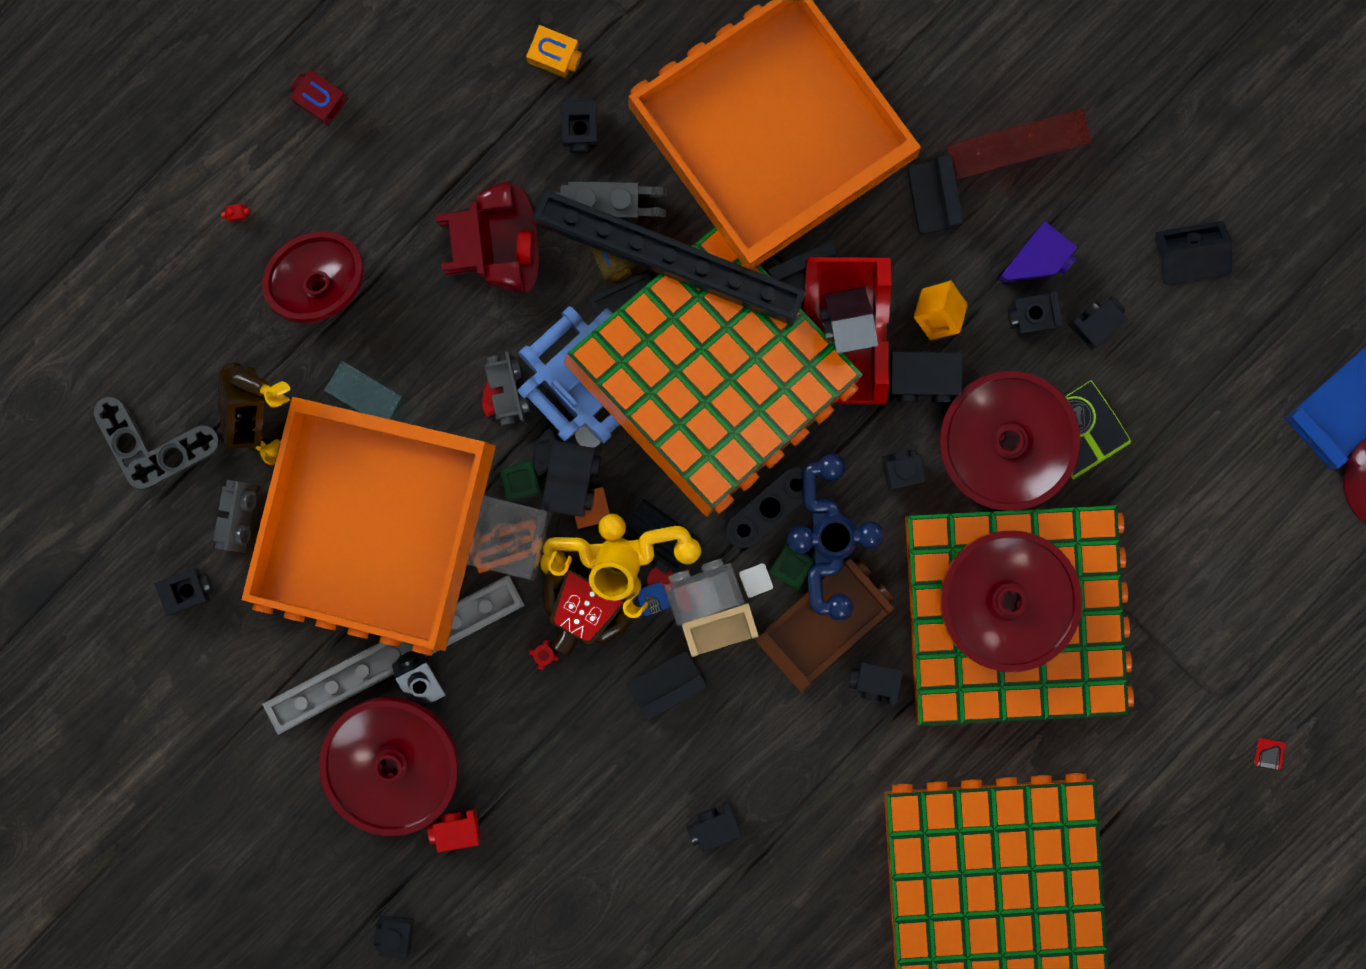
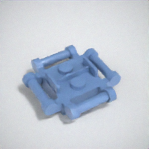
M569 306L561 313L563 317L530 347L526 345L518 352L523 361L536 374L528 379L517 392L524 399L528 397L560 431L558 435L564 442L570 439L580 428L586 426L604 444L612 437L611 432L620 425L611 414L601 423L595 418L604 409L603 405L563 364L567 353L613 314L608 308L598 315L591 324L587 325L581 316ZM572 327L579 335L545 365L539 359V356ZM543 384L575 419L569 422L538 387Z

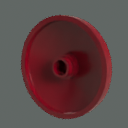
M1002 371L975 380L962 390V395L955 397L942 423L940 448L949 476L966 496L981 505L997 510H1023L1046 502L1067 484L1079 460L1081 432L1073 407L1055 386L1029 373Z
M1024 531L993 532L970 542L951 561L940 588L941 618L951 641L970 660L997 671H1027L1051 661L1071 641L1081 617V586L1071 562L1058 547L1048 540Z
M380 697L366 700L343 713L328 731L319 757V774L322 787L334 809L355 827L368 833L382 836L406 835L431 824L448 806L455 793L459 779L458 751L447 727L427 708L413 701L396 697Z

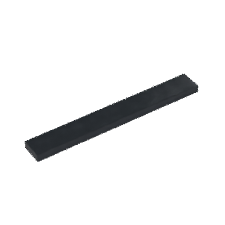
M544 189L532 218L531 224L792 326L806 293L802 289L547 189Z

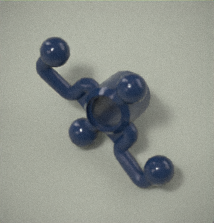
M830 453L824 455L819 461L810 462L803 469V502L806 509L813 514V527L811 530L806 526L792 528L787 535V544L792 551L801 554L808 552L812 547L814 548L815 565L811 567L808 573L810 606L815 613L824 616L829 615L831 619L841 622L851 617L854 609L853 602L845 594H835L828 601H823L822 577L833 576L839 573L843 567V558L853 553L857 543L866 549H875L882 544L885 534L883 528L878 523L871 521L863 523L859 529H856L851 520L841 516L840 508L834 501L827 499L817 500L816 475H820L827 481H836L845 472L843 459L837 454ZM831 523H840L848 529L849 543L842 551L831 552L822 544L821 533Z

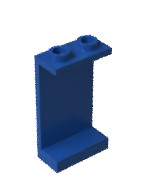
M1366 346L1284 418L1330 470L1339 469L1349 460L1347 456L1366 438Z

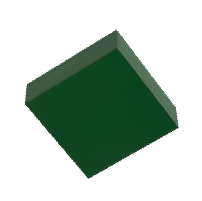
M533 460L499 468L507 502L541 494Z
M786 543L768 573L794 589L799 590L809 570L815 564V560L804 553H795Z

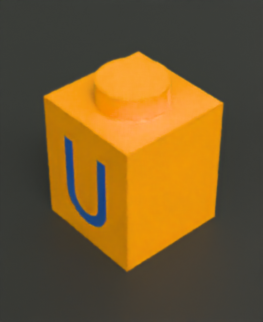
M539 25L526 58L529 64L566 79L569 70L576 71L582 52L578 51V40Z

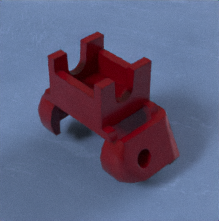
M511 181L502 182L477 194V202L469 203L470 211L435 215L441 228L449 227L453 262L441 263L442 271H445L446 275L477 272L492 287L525 295L533 290L538 279L540 266L537 226L531 224L534 211L527 195L520 187L512 185ZM520 230L534 231L532 265L519 264V261H517V237Z

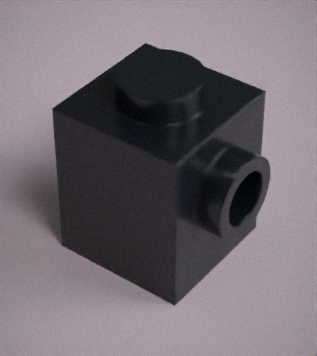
M410 651L401 655L392 664L395 679L407 700L424 707L445 696L442 681L426 654Z

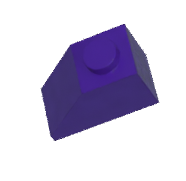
M1044 221L998 280L1002 283L1047 279L1052 278L1058 271L1064 275L1076 260L1072 253L1076 250L1077 246Z

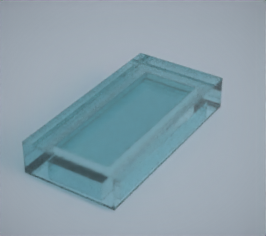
M343 361L324 390L361 413L390 419L402 399L401 395Z

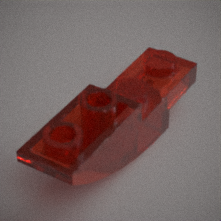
M1084 109L951 144L947 147L949 155L952 156L955 178L959 179L1092 143Z

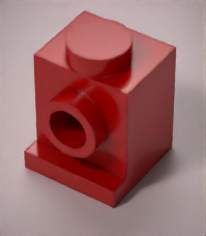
M476 808L468 809L466 811L467 816L461 817V811L441 814V821H436L427 826L430 845L436 844L437 853L478 846L481 843Z

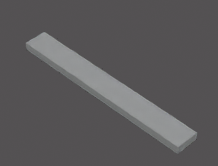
M509 575L457 602L447 646L525 606ZM401 641L400 647L378 643L263 703L262 705L277 734L279 735L394 675L392 664L401 655L410 652L413 644Z

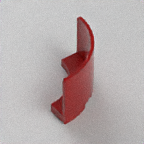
M809 257L806 259L804 313L824 334L825 331L822 326L819 308L826 307L824 299L826 294L865 287L874 315L878 346L843 352L863 374L856 383L859 389L846 402L838 399L834 404H887L889 389L887 323H889L892 287L891 258Z

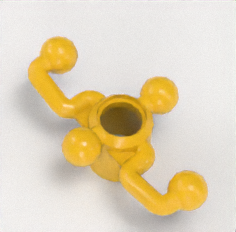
M608 514L599 522V533L606 539L604 543L589 544L586 540L578 537L549 538L543 545L544 554L540 559V567L545 574L548 573V562L554 551H557L555 559L562 564L566 563L567 558L560 551H578L582 564L591 569L589 584L592 590L599 597L617 601L627 599L632 593H636L635 597L640 593L641 581L638 578V573L642 565L649 564L653 560V544L677 540L674 545V556L682 564L695 563L701 555V546L697 540L691 537L689 531L682 526L649 530L643 533L639 540L628 541L622 538L626 531V523L623 518L617 514Z

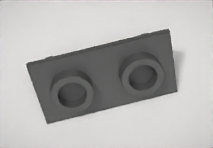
M505 352L506 360L501 361L499 355L486 358L487 364L484 365L490 389L503 387L504 393L492 395L496 420L500 419L501 426L515 423L513 417L518 415L520 420L525 422L524 413L530 412L528 399H524L517 392L519 389L517 379L522 378L518 358L512 359L509 352Z
M227 480L226 487L222 486L219 510L229 512L228 519L217 517L213 541H216L215 548L246 553L247 544L251 537L250 525L252 514L257 503V485Z

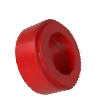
M520 230L517 237V261H519V264L532 265L534 231Z

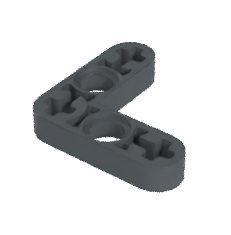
M105 397L98 401L94 407V417L127 481L137 489L146 490L153 488L213 456L221 447L220 434L209 426L201 425L150 451L123 401L114 397ZM109 404L111 407H118L119 411L115 414V417L119 424L123 425L127 421L128 427L120 428L111 434L110 429H115L116 426L111 419L103 418V414L107 412L105 406ZM126 433L132 434L136 439V447L130 453H123L118 447L119 438ZM200 433L206 436L212 435L213 440L209 442L210 449L206 450L203 447H198L192 450L196 457L191 459L189 450L182 442L187 440L188 445L192 446L200 441ZM171 448H178L183 454V461L178 467L171 468L165 463V454ZM156 456L158 465L165 471V474L160 476V470H154L147 475L148 482L145 483V481L140 479L136 480L135 475L139 473L137 467L141 465L143 468H150L156 465L152 460Z

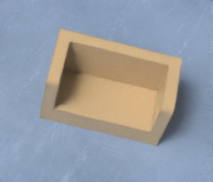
M749 603L681 623L691 657L759 637Z

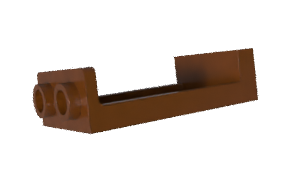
M846 557L843 560V567L839 573L822 579L823 601H828L835 594H845L853 602L854 609L851 617L840 622L831 619L829 615L824 616L815 613L810 606L808 591L759 634V637L754 639L801 693L812 684L811 682L885 616L895 610L890 604L894 597L882 584L877 588L867 578L871 571L859 558L852 561L850 557Z

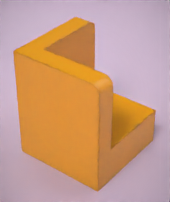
M952 280L926 287L921 290L914 319L930 341L958 334L961 332L967 302Z

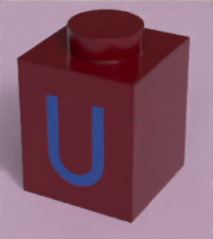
M309 69L306 75L300 74L290 89L293 92L290 96L291 100L326 126L331 124L348 100L341 90L311 69Z

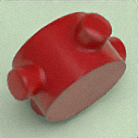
M244 204L229 205L225 207V212H221V217L223 219L226 218L227 222L243 221L247 219V214H250L251 210L249 207L246 208Z
M543 640L542 645L529 650V655L533 656L539 670H544L545 665L559 659V655L554 654V650L549 646V640Z

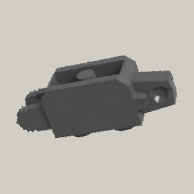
M568 182V185H561L560 193H557L631 223L638 222V219L666 218V210L659 207L639 208V197L661 198L666 196V188L639 186L638 183Z

